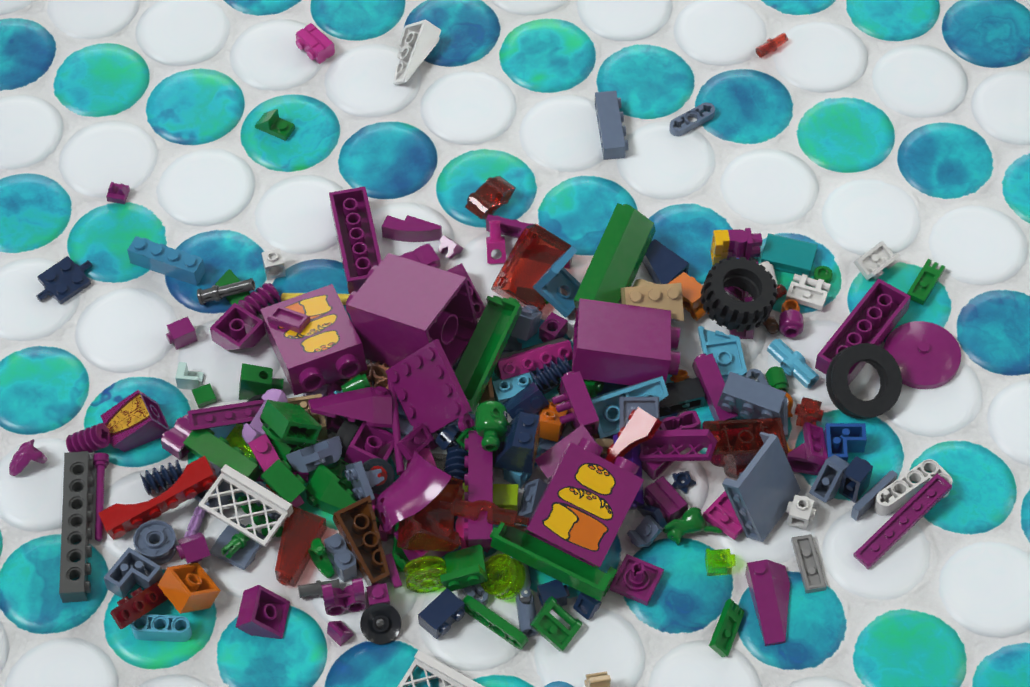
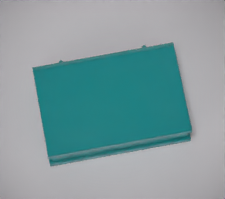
M768 233L761 263L769 261L773 265L774 270L801 276L805 274L809 278L818 244Z

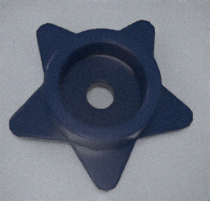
M689 471L672 474L674 479L672 486L674 489H680L684 494H687L689 487L696 485V481L691 479Z

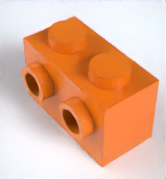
M548 401L550 404L539 411L540 438L558 442L567 424H561L559 418L569 414L568 410L557 412L556 405Z

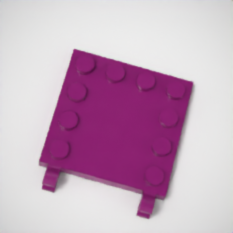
M439 339L431 341L385 371L413 429L423 423L432 436V434L459 419L458 427L461 431L475 426L473 419L469 415L472 409ZM433 438L424 448L434 450L438 445Z

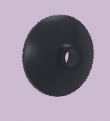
M376 603L369 606L363 612L360 628L365 638L370 642L386 644L394 640L399 634L401 617L393 606L387 603ZM378 619H383L384 623L382 626L376 625Z

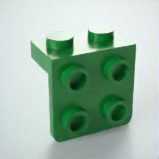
M475 545L445 555L446 573L440 575L441 583L451 592L488 581L484 548L481 545Z

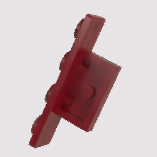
M159 581L144 590L140 587L130 593L132 596L130 599L126 596L117 602L118 606L110 614L120 629L125 628L168 599L159 588Z

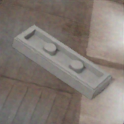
M812 534L792 537L791 542L806 594L825 591L826 584Z

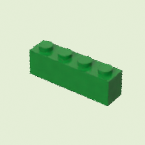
M211 429L192 431L183 442L187 450L197 457L201 458L205 455L209 461L221 469L226 464L254 482L262 473L257 460L253 457L248 459L244 456L245 453L236 446L233 449L229 446L230 443L221 436L219 438L214 436L215 433Z

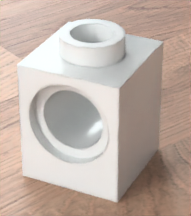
M280 248L261 253L267 280L286 276Z

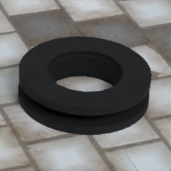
M862 343L843 349L832 359L826 374V387L831 401L842 413L856 419H868L886 413L895 405L902 389V375L898 363L887 350L875 344ZM857 362L871 364L879 374L880 389L872 400L863 401L858 399L851 393L848 386L847 376L849 370Z

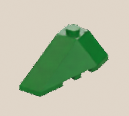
M323 464L317 467L306 487L308 503L332 515L357 501L352 495L353 492L350 489L345 491L338 483L340 479ZM376 517V523L379 530L380 522Z

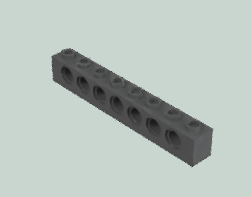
M88 451L64 453L59 594L63 603L87 601V593H91V583L88 581V575H91V563H88V558L92 557V547L89 545V540H92V528H89V524L93 522V512L90 510V505H93V493H90L91 487H94L93 475L91 476L94 464L93 458L90 459Z

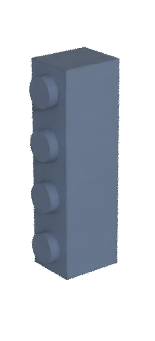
M616 91L595 92V110L603 160L625 158V151L629 149L628 140H624L626 127L625 125L622 126V122H624L623 111L620 112L619 110L621 108V98H617Z

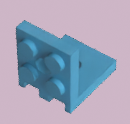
M573 246L558 258L533 286L565 318L576 308L574 298L581 285L564 268L566 263L577 252ZM560 288L567 291V296L560 292Z

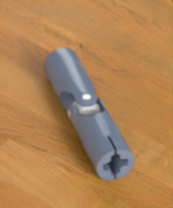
M512 558L510 560L513 587L516 592L515 599L520 631L527 637L537 635L538 632L530 626L536 617L533 594L530 591L531 577L529 566Z

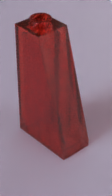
M292 506L293 513L285 519L275 574L276 579L282 585L295 587L311 559L308 550L311 548L312 540L316 538L321 539L327 529L325 518Z

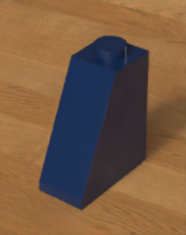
M656 239L650 243L642 261L653 282L656 284H668L683 272L688 274L689 263Z

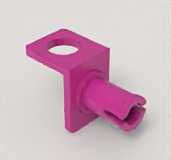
M499 220L489 221L490 237H486L488 264L506 263L505 236H501V221ZM494 249L502 252V256L499 259L492 258L491 252Z

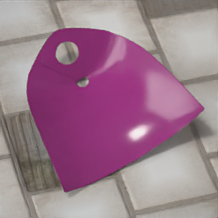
M415 450L406 470L378 496L375 502L374 511L385 532H388L399 521L416 514L426 507L445 488L451 479L449 474L438 469L418 454L419 450ZM381 512L384 514L385 524L382 521Z

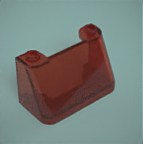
M538 224L527 226L520 234L496 277L491 290L507 299L511 297L518 300L519 304L523 307L532 305L541 311L546 301H544L545 298L533 286L571 245Z
M451 476L445 488L426 507L416 514L399 521L398 548L422 551H454V549H458L461 537H459L458 532L453 531L455 504L458 500L461 501L464 496V489H462L463 480Z

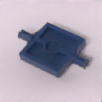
M67 256L38 275V281L44 286L45 290L36 295L37 299L41 302L50 296L61 305L91 285L90 279L84 274L86 270L93 267L91 262L87 260L78 266Z

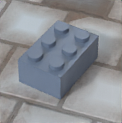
M730 372L717 406H720L722 410L727 412H736L743 418L755 419L762 425L773 426L786 392Z

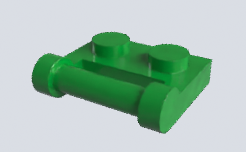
M551 596L546 600L530 626L557 650L563 651L582 626V622L579 619L573 618ZM551 609L570 625L569 629L549 613Z

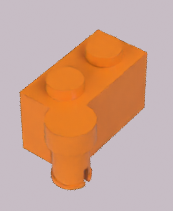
M683 272L668 283H681L683 308L690 312L691 317L695 321L709 314L704 311V304L701 303V290L703 286L694 277H690Z

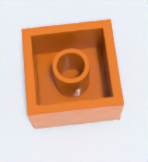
M198 562L167 567L158 583L159 588L180 614L211 608L221 591Z

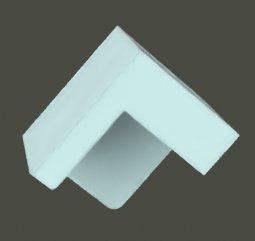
M179 362L175 377L177 388L192 390L201 387L204 377L203 372L188 371L187 363Z

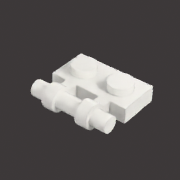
M794 274L786 300L793 299L798 304L822 311L827 298V291L830 290L831 284L824 282L822 279L808 278V275L802 274V276Z

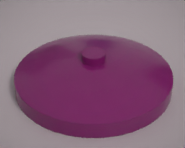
M913 321L902 324L888 335L884 345V349L898 363L902 375V384L915 389H934L945 385L956 375L961 362V350L954 336L943 327L930 322Z

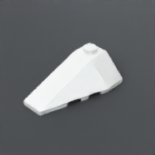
M426 19L404 27L399 41L401 52L397 54V58L400 61L395 68L393 84L398 85L407 82L439 42L441 29Z

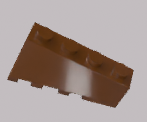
M369 495L335 512L333 521L344 538L347 548L355 556L356 564L367 585L372 586L375 583L383 584L387 582L390 573Z

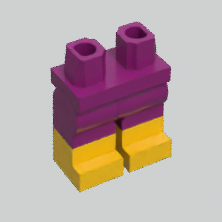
M745 228V231L741 229L714 230L710 250L712 265L719 263L723 259L728 260L729 257H745L746 260L750 257H760V246H762L761 233H751V228Z

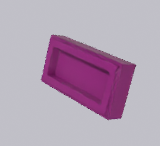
M279 305L267 317L268 323L297 333H301L311 321L310 316Z

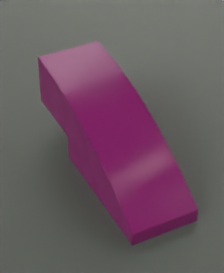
M387 215L381 226L382 237L396 241L429 242L440 240L442 237L441 225L409 215L406 216L405 220Z

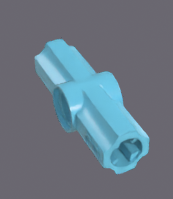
M775 339L767 347V351L780 363L785 374L788 376L793 375L805 388H811L819 380V375L806 364L803 355L798 351L793 352L782 340Z

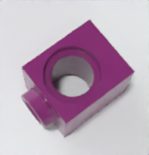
M551 312L539 327V339L543 342H548L564 337L568 332V321Z

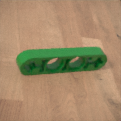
M469 595L462 599L465 603V612L508 643L517 649H522L529 640L522 631Z

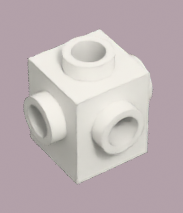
M795 495L793 502L789 501L786 513H789L787 525L807 530L809 520H814L816 508H813L814 500L807 496Z

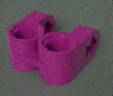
M362 578L352 579V585L345 587L343 590L332 588V583L321 585L327 615L337 616L346 610L358 612L366 608Z

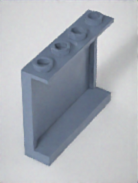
M760 432L764 445L737 481L726 478L722 485L746 537L763 542L787 510L789 501L793 502L794 496L798 495L801 490L778 436Z

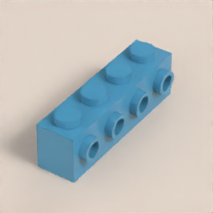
M136 236L127 250L131 264L198 286L205 274L204 262L199 256L184 253L179 249L175 250L164 244L152 242L147 238Z

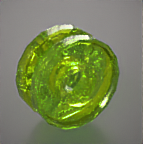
M506 554L494 555L486 561L488 581L481 583L484 591L500 600H508L515 597L524 586L526 578L525 568L522 563Z
M424 556L408 562L404 567L407 589L415 593H429L443 588L444 585L441 583L440 575L447 573L445 560L436 556Z

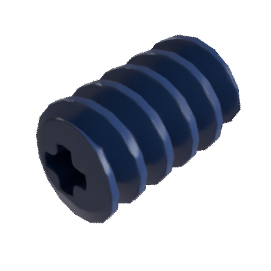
M564 355V361L557 357V364L551 360L550 367L543 364V371L537 367L536 374L532 371L529 372L537 387L544 392L545 385L552 388V381L558 385V378L563 377L565 373L572 371Z
M459 447L447 449L444 472L451 476L449 482L465 483L464 475L468 474V468H465V456H468V451Z
M176 460L175 467L169 462L168 469L160 465V472L154 467L152 474L145 470V477L141 473L140 476L145 491L150 496L152 489L159 493V486L164 491L167 490V484L172 486L174 481H177L183 472L179 461Z

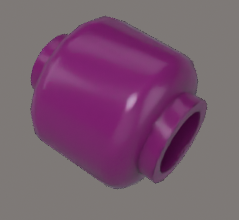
M790 309L780 314L779 331L782 335L788 338H795L803 332L804 318L799 311Z

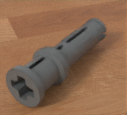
M253 278L220 287L219 285H213L212 288L204 290L200 288L197 290V297L201 305L214 300L218 302L223 297L255 290V282Z

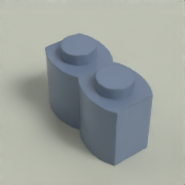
M336 533L324 539L327 556L331 564L335 566L338 577L346 582L358 576L355 556L347 549L344 538Z

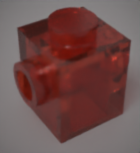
M803 397L801 404L797 403L794 413V415H798L796 425L803 427L805 422L817 425L818 421L821 422L824 410H821L822 402Z

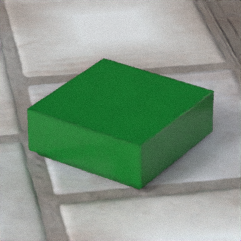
M210 383L192 389V394L198 408L217 402Z

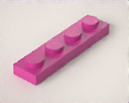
M266 433L248 443L263 472L278 459L280 460ZM300 495L291 502L293 510L304 504Z

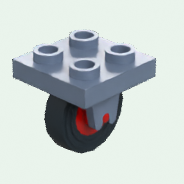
M373 458L363 464L362 461L345 466V476L349 482L351 481L353 486L351 490L353 492L352 495L358 501L369 495L371 500H374V494L382 493L394 482V469L384 459Z

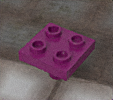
M626 554L610 585V591L647 606L664 573V569Z

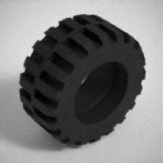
M729 257L728 260H720L719 263H715L711 270H709L701 290V303L704 304L703 309L706 313H709L708 317L712 321H717V325L721 327L723 325L728 330L737 329L738 332H743L744 329L747 331L754 330L755 327H760L769 318L776 302L778 290L776 289L775 280L772 279L773 276L769 271H765L766 268L762 264L758 265L752 259L749 261L745 257H740V259ZM730 286L742 288L752 296L753 301L741 302L735 300L726 293L724 288Z

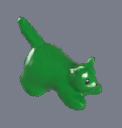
M691 507L683 514L682 519H675L664 526L665 529L662 530L664 533H667V538L676 542L677 545L680 544L681 538L685 534L702 531L722 533L720 528L707 525L701 509L697 507Z

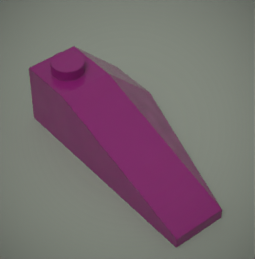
M367 387L308 400L311 413L333 418L340 415L347 418L350 422H355V419L367 421L366 425L392 428V397L389 390L385 387Z
M767 559L749 562L746 566L745 575L765 646L785 643L790 581L786 567Z

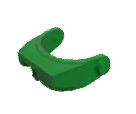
M320 538L312 540L311 548L308 550L312 562L326 578H332L335 572L327 556L324 544Z

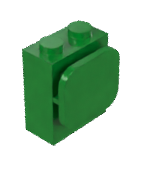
M267 400L260 416L265 422L262 425L265 433L273 440L281 443L304 445V443L315 444L322 428L303 407L297 404Z

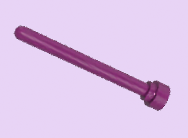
M96 453L93 455V464L97 469L95 540L98 542L103 539V523L98 513L104 510L105 469L109 465V455L106 453Z

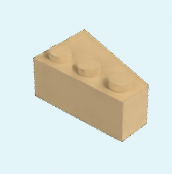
M681 283L620 288L622 304L671 310L672 320L684 321Z

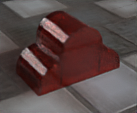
M781 418L703 422V429H709L717 440L710 462L715 466L723 467L728 477L738 479L739 473L746 469L764 445L760 432L778 436L785 455L787 456L789 452Z

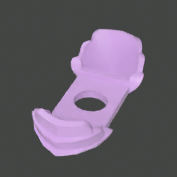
M270 389L262 395L261 398L264 400L262 406L250 424L245 423L242 429V437L247 444L265 434V431L262 429L263 423L260 421V415L267 400L288 403L287 397L282 390Z

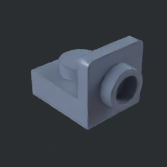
M646 515L637 528L629 530L627 535L635 546L649 547L663 528L651 515Z

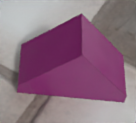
M805 442L790 451L786 456L793 472L818 476L822 468L821 465L807 460Z

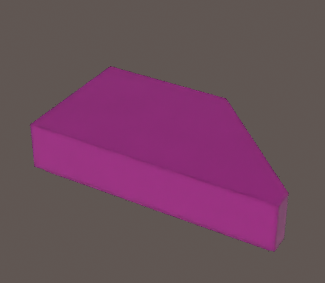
M392 553L387 554L385 557L390 573V582L393 583L394 588L402 587Z

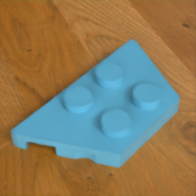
M699 326L698 334L702 353L706 355L713 353L724 382L726 383L730 372L745 376L747 369L740 338L731 334L726 335L720 331L705 330L704 327Z

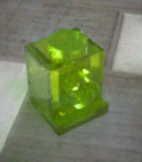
M707 548L705 551L707 576L731 574L732 567L736 566L735 554H731L730 549L710 550V548Z

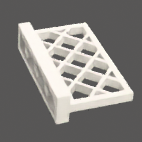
M226 464L221 469V474L198 504L201 509L264 547L267 546L285 519L293 513L291 503ZM222 481L230 484L231 490L219 492L218 487ZM243 492L247 495L246 501L235 502V493ZM232 494L233 503L221 505L220 497ZM218 497L219 506L210 508L205 505L209 499ZM260 502L263 504V511L252 513V503ZM248 504L250 513L238 516L237 507ZM234 507L236 516L230 518L223 516L224 509ZM276 512L281 515L278 521L269 523L267 514ZM265 514L266 524L255 526L253 517ZM251 517L252 527L243 528L240 526L239 520ZM268 528V535L263 540L256 535V530Z
M420 650L415 654V660L398 685V687L410 685L415 687V684L427 681L428 687H431L429 680L439 678L442 680L443 687H484ZM416 667L423 669L426 677L414 680L413 672Z

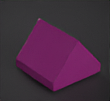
M331 621L328 623L327 634L339 646H342L354 635L342 621Z

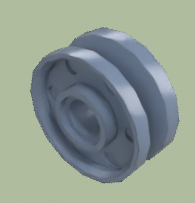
M152 520L141 524L135 531L133 542L135 551L158 565L170 561L175 556L177 551L176 535L172 526L168 523Z

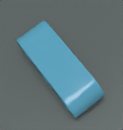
M145 614L130 624L132 633L138 640L186 642L192 636L190 622L184 616ZM141 625L144 626V627L141 628V629H137V627H139V626H141ZM162 626L165 627V628L162 629V630H158L159 627H162ZM185 627L184 630L178 631L179 628Z

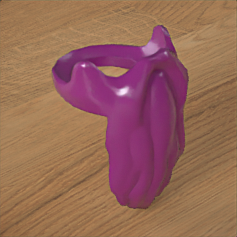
M34 439L23 443L14 454L9 465V474L11 476L21 473L30 460L41 464L47 461V457L34 447Z

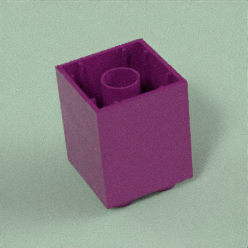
M388 253L378 266L374 265L369 270L365 283L358 291H353L346 302V311L350 314L352 324L362 342L365 359L374 362L379 360L380 364L386 362L389 367L394 366L436 339H439L449 363L453 367L465 351L478 324L466 277Z

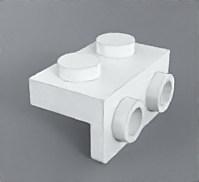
M882 240L853 263L866 280L872 277L876 279L884 273L883 269L885 267L889 269L897 263L895 259L900 255L899 253L893 255Z

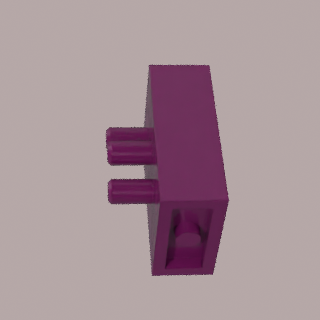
M580 371L565 373L561 377V395L552 397V402L556 405L557 412L565 410L569 412V414L559 418L560 423L565 424L572 421L575 429L583 424L591 435L597 434L599 418Z

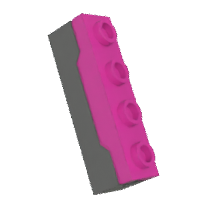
M562 337L502 354L494 369L495 376L504 380L528 373L529 371H535L537 367L542 369L543 364L549 367L551 360L557 364V357L564 361V355L567 361H570L573 355L571 342Z

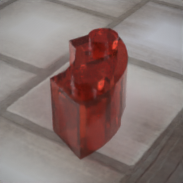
M500 176L490 177L475 193L469 195L465 208L480 219H487L488 214L493 215L499 207L509 202L516 187Z

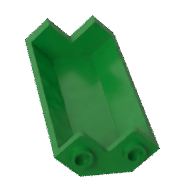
M617 203L574 298L577 309L579 298L622 304L620 288L632 286L656 232L654 222L632 206Z
M495 295L493 297L487 296V305L456 368L455 375L472 409L469 413L474 414L522 312L520 302L514 298L509 297V299L503 297L502 299Z
M507 517L505 522L501 521L498 527L495 526L490 534V538H492L491 547L598 601H601L606 596L616 576L617 569L611 566L607 573L511 526L512 518Z

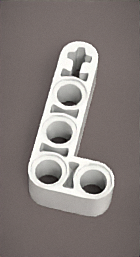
M926 459L881 490L876 496L874 511L881 516L889 515L909 501L937 473L951 485L953 482L952 478L936 461Z

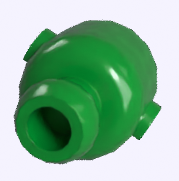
M485 401L476 408L475 430L483 438L481 441L482 448L486 451H496L500 447L499 438L506 435L507 426L509 425L507 409L500 402Z

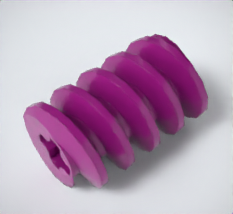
M264 283L262 288L258 287L256 292L253 291L250 293V296H245L244 300H239L238 305L257 317L256 312L261 314L260 309L262 307H268V303L271 305L275 304L274 299L280 302L281 298L277 289L271 283Z
M103 423L91 426V428L89 427L68 435L66 446L69 452L88 451L92 453L106 448L110 444L111 435L108 427Z

